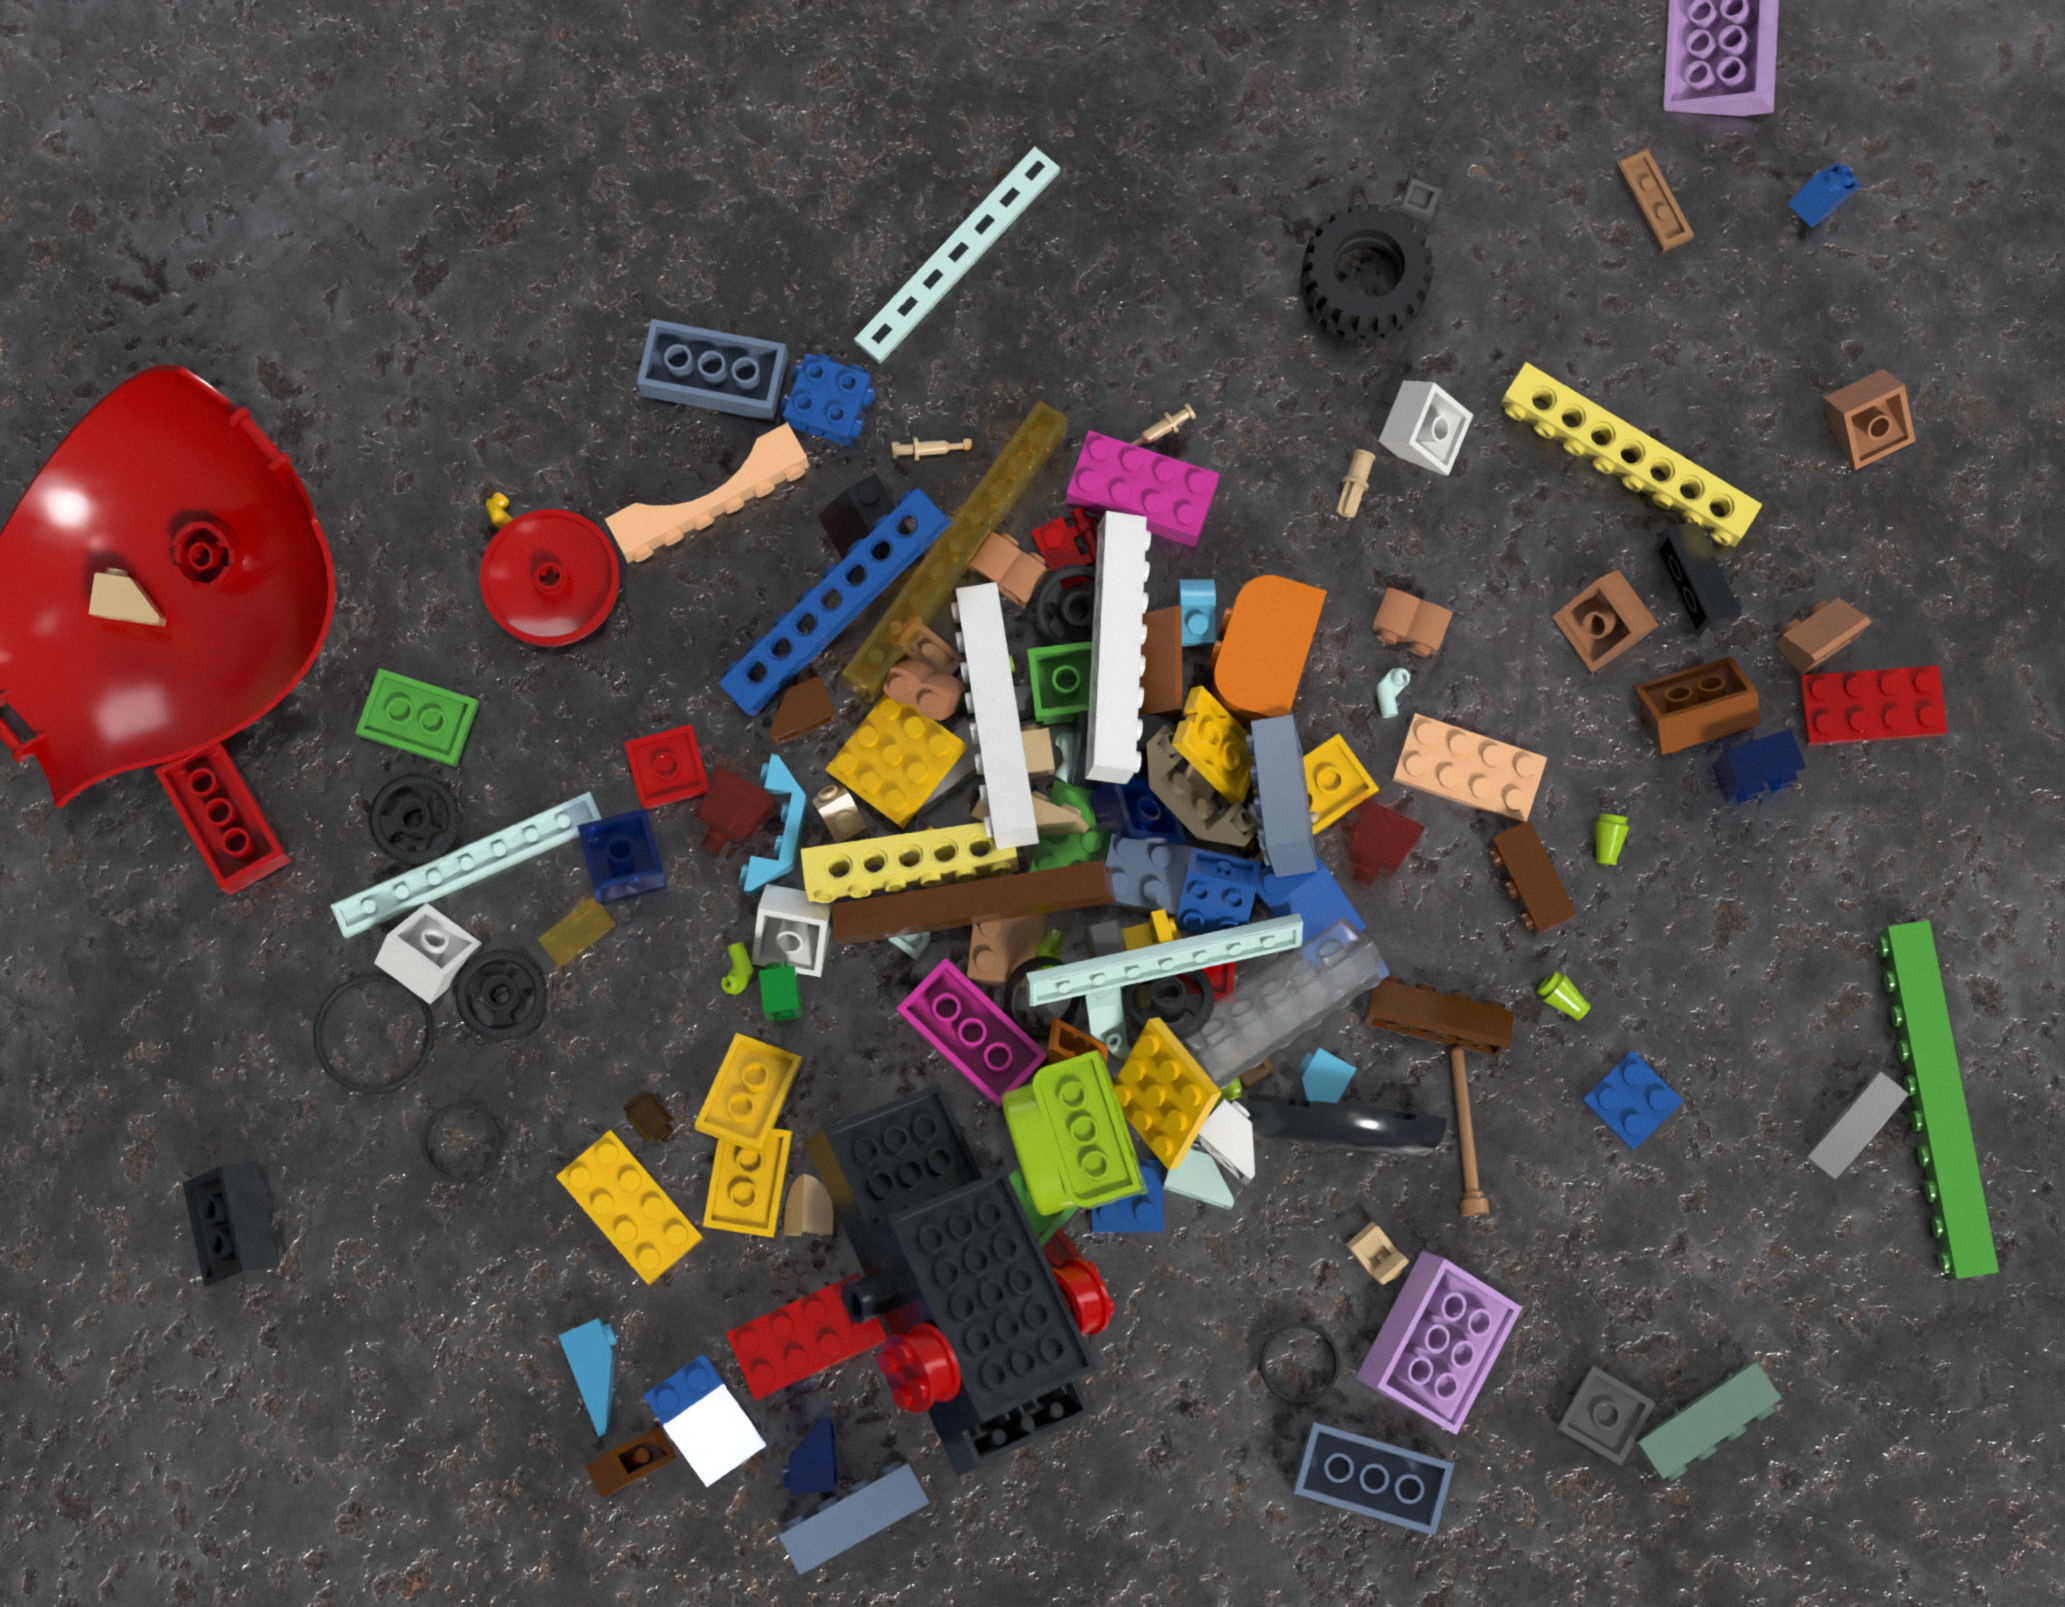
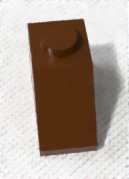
M812 675L801 677L793 682V687L787 689L769 731L773 747L838 721L821 676L815 678Z
M659 1426L608 1451L585 1467L603 1499L677 1458Z

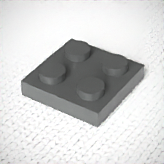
M1592 1365L1556 1429L1616 1465L1621 1466L1656 1402Z

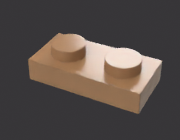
M914 616L890 640V644L906 658L918 659L927 663L937 674H946L953 677L961 668L960 663L965 662L963 656Z

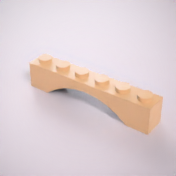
M787 422L757 438L750 455L740 470L725 484L710 494L676 505L651 506L634 503L605 518V521L627 563L633 560L640 562L653 554V549L663 544L669 546L677 543L684 537L683 534L693 528L699 530L709 526L714 521V517L725 511L729 514L739 510L744 506V501L756 495L759 498L769 494L775 489L774 485L785 479L793 481L801 477L805 473L804 469L809 467L808 459Z

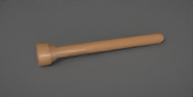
M1453 1046L1450 1049V1061L1465 1193L1462 1194L1463 1200L1459 1201L1460 1213L1463 1217L1489 1214L1488 1199L1484 1198V1193L1479 1190L1464 1051L1460 1046Z

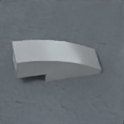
M1881 1071L1874 1074L1856 1098L1846 1106L1806 1158L1835 1180L1871 1141L1909 1094Z

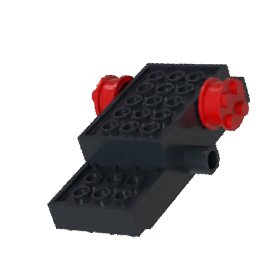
M940 1084L825 1127L805 1141L866 1275L844 1284L841 1288V1300L849 1318L857 1324H862L884 1315L892 1335L888 1336L884 1341L882 1352L877 1356V1363L882 1373L885 1374L887 1383L893 1392L894 1402L902 1410L908 1409L913 1413L928 1412L957 1477L1093 1414L1077 1381L1098 1370L1083 1337L1085 1333L1098 1334L1105 1330L1109 1325L1111 1315L1115 1311L1114 1303L1108 1295L1096 1265L1092 1261H1084L1076 1257L1065 1260L1058 1269L1050 1267L1006 1170H1000L986 1177L982 1176Z

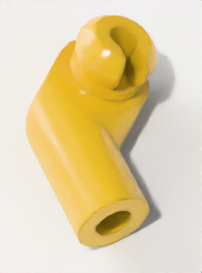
M496 492L491 499H487L485 508L493 525L500 530L512 521L513 518L504 511L509 505V500L500 492Z

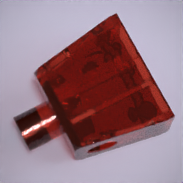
M718 765L697 817L702 825L709 828L700 846L716 856L719 855L727 840L738 846H744L778 806L776 798Z
M1364 799L1359 809L1346 857L1359 864L1352 877V881L1361 887L1371 889L1377 874L1391 878L1416 844L1425 827Z

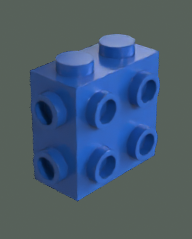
M806 353L803 363L797 362L791 380L795 383L791 394L786 393L781 403L780 413H783L784 423L788 422L791 428L849 447L853 437L859 438L864 424V419L860 418L864 406H871L876 388L872 387L871 375L867 374L866 369L858 365L848 364V367L835 363V360L828 355L817 353L813 356Z

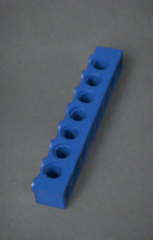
M917 487L914 491L909 490L904 493L896 503L898 507L889 516L887 514L881 516L873 524V531L864 540L859 539L847 550L848 556L839 565L835 563L823 573V581L814 589L809 588L803 592L797 600L799 604L790 613L785 612L774 621L772 625L774 629L770 633L753 641L748 647L749 653L740 662L738 660L734 661L724 670L723 675L725 677L719 684L746 713L756 716L953 523L925 492ZM907 519H914L915 528L913 532L903 535L901 532L903 522ZM883 543H888L890 546L889 555L882 560H878L876 556L878 547ZM863 567L865 570L863 581L853 584L852 573L857 568ZM838 591L840 602L836 607L829 609L827 598L831 593ZM813 616L815 619L813 630L804 633L802 629L803 621L805 618ZM784 640H788L790 643L789 653L784 657H779L777 652L779 644ZM763 664L766 671L765 676L760 681L755 682L753 671L758 665Z

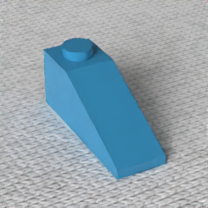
M598 1318L560 1334L558 1337L598 1437H605L610 1433L616 1358L613 1345L617 1344L618 1340L610 1323L604 1325L603 1320Z

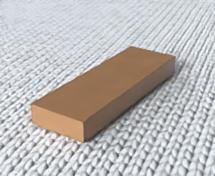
M1648 148L1618 161L1616 168L1661 252L1691 240L1694 234Z

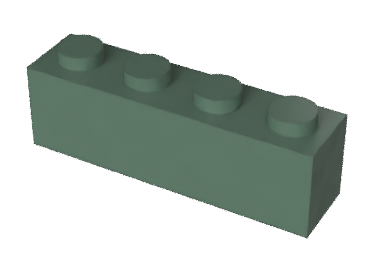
M1752 1362L1635 1440L1633 1445L1657 1480L1667 1477L1671 1482L1688 1471L1685 1464L1695 1457L1702 1461L1718 1450L1715 1446L1717 1442L1725 1437L1731 1441L1747 1430L1744 1425L1754 1417L1761 1421L1775 1412L1777 1409L1773 1404L1782 1398L1759 1364Z

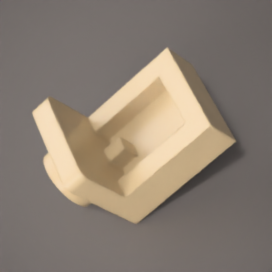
M842 784L823 788L817 794L818 797L812 800L837 844L867 828L852 797Z
M1374 1222L1369 1223L1346 1244L1347 1248L1366 1272L1382 1285L1397 1278L1402 1272V1268L1409 1262L1403 1254L1396 1250Z

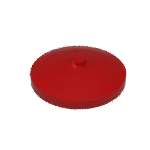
M542 509L528 512L507 523L489 543L480 568L482 597L494 620L511 636L525 643L537 646H562L588 636L605 621L612 611L620 587L618 560L605 534L585 517L560 509Z

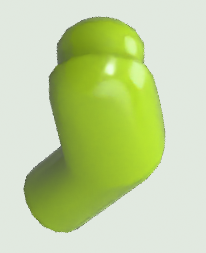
M743 942L733 944L727 948L733 966L728 975L722 978L721 987L723 991L735 995L742 992L753 975V967Z

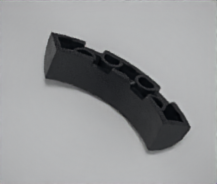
M1248 1093L1249 1121L1252 1123V1129L1255 1133L1264 1139L1419 1157L1425 1156L1436 1149L1443 1139L1447 1125V1118Z

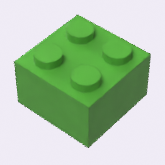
M1092 642L1027 649L1035 724L1047 725L1073 722V718L1081 710L1089 711Z

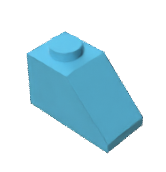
M1318 1048L1315 1055L1308 1052L1298 1069L1299 1072L1303 1073L1299 1084L1304 1100L1337 1103L1356 1068L1321 1048Z

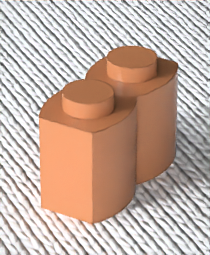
M992 532L970 562L969 571L986 584L997 582L1000 593L1026 609L1033 599L1038 585L1049 574V569L1045 567L1047 562L1034 552H1030L1029 555L1017 548L1019 543L1010 535L1004 532L1001 535Z
M1388 587L1374 621L1372 631L1377 633L1376 637L1385 643L1395 645L1397 641L1410 646L1409 651L1418 656L1428 657L1429 654L1436 656L1453 612L1436 604L1420 600L1408 593Z
M907 659L891 667L883 687L884 692L893 700L901 704L913 705L918 712L933 720H944L958 712L967 692V688L958 679L946 674H937L930 665L918 659Z

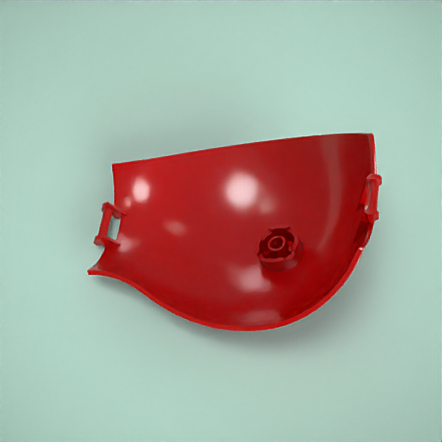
M164 364L142 370L126 379L100 399L78 421L52 452L23 493L0 532V708L7 702L36 735L35 738L23 744L0 717V739L12 751V758L17 764H21L29 756L35 755L49 782L55 807L62 808L82 790L107 777L196 753L248 727L274 708L295 688L319 654L329 631L334 611L336 590L334 566L324 529L307 491L290 465L292 459L287 453H282L252 420V413L246 407L238 408L214 387L179 365ZM107 568L128 571L127 577L139 582L166 618V627L99 618L90 615L89 607L94 574H106Z

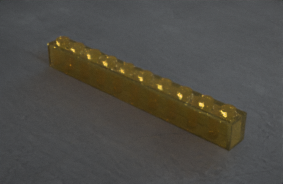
M1038 401L954 517L953 523L938 539L842 672V685L869 703L873 702L885 685L891 667L901 663L968 570L970 562L990 534L996 531L1066 434L1068 418L1042 401Z

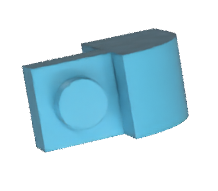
M1179 579L1178 606H1182V646H1214L1216 642V592L1214 579Z

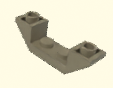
M1166 725L1161 727L1146 743L1149 788L1197 839L1244 847L1258 832L1260 824L1238 801L1222 815H1219L1212 804L1204 799L1189 783L1188 779L1174 767L1183 755L1172 745L1175 733Z

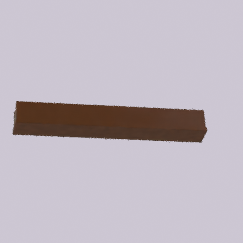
M1101 860L831 904L834 928L832 936L838 943L849 945L1116 902V896L1113 891L1111 867H1105V862Z

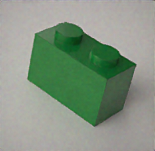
M784 961L766 964L765 970H759L763 1012L768 1022L803 1018L799 976L795 967L788 966L787 962Z

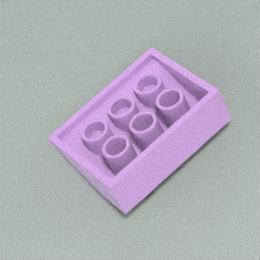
M1669 0L1664 110L1730 116L1773 113L1779 0Z
M1422 1251L1362 1364L1356 1379L1457 1435L1522 1307L1445 1258Z

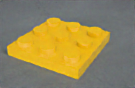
M885 693L825 770L904 829L968 746L939 723L922 715L913 705L901 704Z
M1160 1017L1148 1020L1114 1082L1123 1115L1168 1170L1179 1168L1222 1093Z

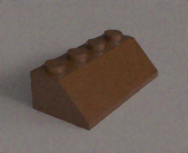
M1382 975L1381 979L1375 978L1371 983L1362 1022L1364 1025L1452 1046H1460L1461 1048L1498 1057L1510 1047L1513 1011L1506 1010L1504 1003L1493 1000H1485L1484 1004L1470 1001V995L1460 992H1450V996L1436 993L1437 988L1426 984L1417 983L1415 988L1401 985V979Z

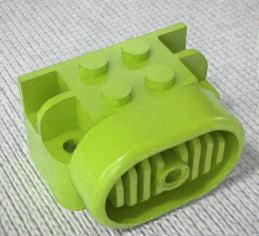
M1095 1050L1046 1066L1036 1073L1032 1084L1003 1094L1002 1107L1007 1127L1028 1192L1040 1215L1047 1216L1075 1206L1093 1209L1137 1194L1149 1193L1106 1059L1099 1051Z

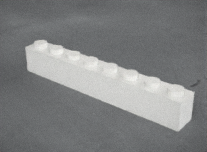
M1106 511L1098 525L1085 779L1127 784L1132 775L1138 773L1141 765V752L1136 751L1137 740L1139 741L1143 728L1142 720L1138 719V708H1141L1144 699V688L1139 687V679L1144 673L1146 661L1145 656L1141 655V645L1144 644L1147 634V625L1142 624V613H1145L1147 609L1148 593L1143 592L1150 569L1149 562L1145 561V551H1148L1151 541V531L1146 530L1147 517Z
M997 582L956 588L958 602L951 603L954 623L961 622L962 632L956 633L959 653L966 652L967 662H961L960 665L963 683L970 682L972 691L965 693L968 714L975 713L976 723H970L973 744L980 743L981 753L974 754L977 774H984L986 784L979 785L982 806H989L991 816L984 817L987 838H995L997 850L1039 843Z

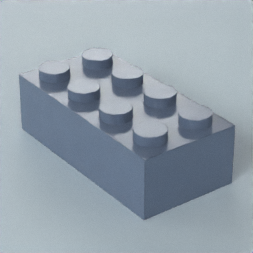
M651 319L637 385L641 396L775 421L789 358L786 344Z
M1293 714L1251 721L1252 735H1247L1246 739L1249 756H1252L1253 766H1250L1252 784L1256 789L1257 795L1254 798L1257 819L1260 822L1261 829H1258L1260 849L1263 850L1266 866L1272 865L1276 878L1318 871L1303 752Z
M1113 829L1105 867H1111L1116 902L1100 905L1150 916L1151 912L1165 909L1167 918L1176 917L1191 849L1196 847Z
M1311 1422L1291 1493L1415 1531L1436 1535L1454 1464Z
M898 1460L880 1470L883 1477L871 1483L866 1478L848 1488L850 1496L839 1501L837 1496H834L817 1505L815 1508L818 1514L809 1519L806 1518L805 1514H801L783 1524L786 1531L780 1534L779 1537L799 1575L806 1573L931 1503L912 1465L907 1463L903 1466L901 1461Z

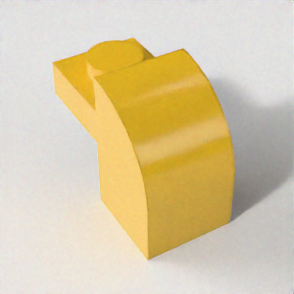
M1165 909L1151 912L1148 923L1121 929L1125 951L1182 939L1180 931L1175 925L1176 917L1167 918Z

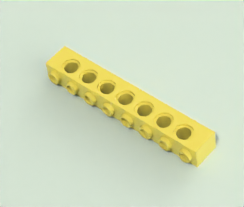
M1527 362L1501 402L1500 406L1505 408V412L1510 417L1518 421L1525 420L1532 424L1537 433L1549 439L1553 437L1560 441L1571 454L1585 456L1593 461L1594 467L1606 474L1613 473L1623 479L1622 482L1626 487L1636 492L1641 490L1651 496L1652 501L1657 506L1666 510H1674L1682 515V520L1687 524L1698 522L1700 527L1710 532L1711 537L1722 545L1728 546L1730 544L1736 547L1762 506L1758 501ZM1543 399L1547 402L1549 408L1540 410L1534 406L1532 400ZM1562 417H1573L1577 421L1578 426L1574 428L1567 427L1563 423ZM1600 434L1604 436L1607 444L1603 446L1595 444L1591 435ZM1631 452L1636 457L1637 462H1625L1621 457V453ZM1658 469L1665 474L1666 480H1655L1651 476L1650 470ZM1688 487L1692 489L1695 493V498L1687 499L1683 497L1680 488ZM1710 506H1720L1724 510L1725 516L1717 517L1713 515L1710 511Z

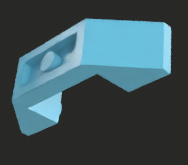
M771 754L769 764L763 763L760 783L765 784L764 788L767 795L789 798L791 800L790 802L784 801L781 822L786 823L784 835L777 836L774 848V856L779 857V860L751 856L749 865L743 864L739 884L744 886L746 896L751 897L762 892L766 884L772 885L795 869L808 803L803 790L780 757L775 754Z

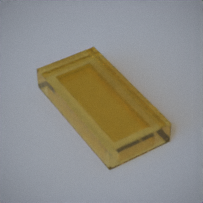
M593 896L537 940L558 967L561 968L615 927L616 924Z

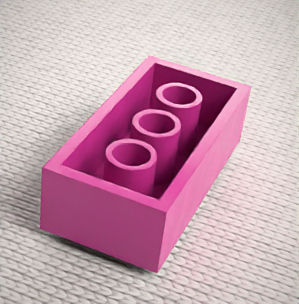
M1089 431L1066 493V505L1075 508L1083 507L1085 511L1102 517L1106 511L1147 517L1146 530L1151 531L1152 534L1196 548L1220 474Z
M944 958L896 1008L897 1014L999 1111L1003 1108V1094L1023 1087L1048 1061V1054L947 958Z

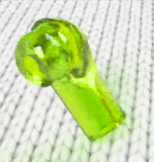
M1050 928L1039 945L1035 957L1049 956L1059 959L1057 949L1064 939V935L1059 930ZM1047 965V966L1039 967L1038 969H1039V970H1043V969H1048V968L1057 967V966H1055V965Z

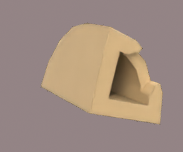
M802 1174L791 1186L786 1199L784 1235L801 1236L802 1232L815 1233L818 1236L832 1235L833 1207L826 1187L815 1177Z

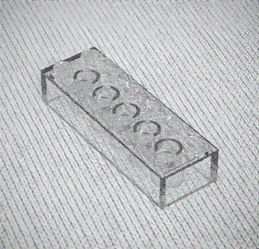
M1343 917L1214 1003L1213 1013L1205 1027L1200 1032H1197L1196 1035L1179 1042L1219 1089L1225 1088L1248 1069L1259 1066L1266 1057L1278 1049L1290 1045L1293 1039L1308 1029L1315 1028L1324 1018L1336 1010L1348 1006L1355 997L1366 990L1376 987L1382 979L1390 975V972L1373 941Z

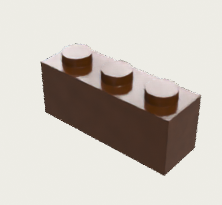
M1530 820L1491 838L1488 842L1490 848L1487 849V855L1494 868L1500 867L1505 877V880L1502 881L1504 890L1510 900L1515 898L1521 910L1518 912V917L1526 931L1531 930L1533 936L1536 937L1571 921L1577 915Z

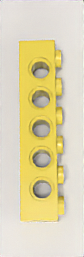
M985 822L801 849L804 883L809 902L816 901L818 903H829L836 898L847 896L863 898L871 893L881 891L897 893L908 887L915 886L931 888L940 885L942 882L949 881L964 883L973 881L977 877L990 875L993 877H1003L1010 875L1012 872L1019 871L1016 847L997 850L995 838H987ZM980 849L989 851L984 856L978 857L973 855L975 851ZM942 855L953 856L951 860L946 862L938 860ZM908 860L918 861V863L912 867L903 866V864ZM873 865L883 866V868L877 872L868 871V869ZM839 870L848 871V873L842 877L832 876L836 871Z

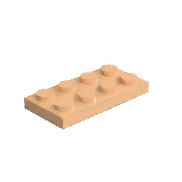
M1415 713L1392 780L1522 824L1528 819L1547 757Z

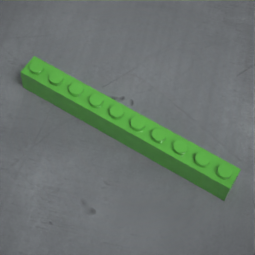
M1930 920L1888 926L1880 931L1881 937L1877 938V947L1880 957H1885L1887 971L1884 972V984L1887 992L1892 993L1894 1006H1891L1890 1010L1891 1019L1894 1027H1898L1901 1039L1897 1042V1050L1900 1060L1902 1062L1905 1061L1907 1075L1904 1077L1905 1091L1909 1094L1908 1097L1912 1096L1914 1110L1911 1111V1123L1914 1131L1919 1132L1921 1146H1918V1159L1920 1165L1926 1168L1928 1181H1925L1924 1184L1925 1195L1928 1202H1932L1935 1214L1931 1218L1932 1231L1934 1236L1939 1238L1942 1252L1938 1253L1939 1267L1942 1273H1946L1947 1281L1998 1273L1999 1269Z

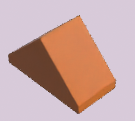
M1058 1018L1052 1020L1048 1045L1049 1065L1095 1050L1105 1057L1107 1063L1108 1048L1106 1045Z

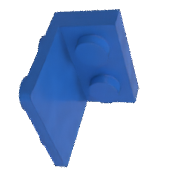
M1192 848L1176 916V928L1199 934H1207L1247 925L1257 889L1261 863Z

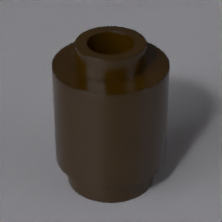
M645 1090L636 1094L623 1107V1110L627 1113L626 1119L647 1143L656 1141L660 1144L674 1132L672 1125L675 1119L653 1094L648 1095Z

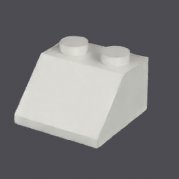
M1404 380L1379 442L1399 458L1439 474L1449 475L1473 414L1434 382Z
M766 884L757 911L751 964L766 967V964L784 961L787 962L788 966H794L797 973L821 977L832 925L831 904H834L835 900L829 903L809 902L806 891Z
M425 903L387 934L374 963L427 1003L431 1004L450 988L479 950L482 943L431 905Z
M1224 1099L1205 1121L1195 1141L1205 1147L1208 1153L1246 1186L1255 1175L1252 1123L1248 1120L1250 1114L1238 1102L1233 1101L1230 1104Z

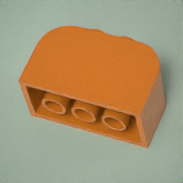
M1264 575L1254 578L1245 584L1237 596L1234 608H1226L1219 636L1224 637V640H1216L1208 667L1214 669L1211 695L1239 724L1251 727V721L1289 715L1325 600L1326 590L1280 576Z

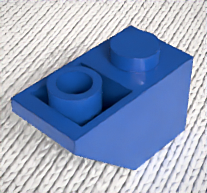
M1837 162L1815 174L1788 205L1812 228L1825 220L1854 194L1861 185L1855 180V174L1848 167Z

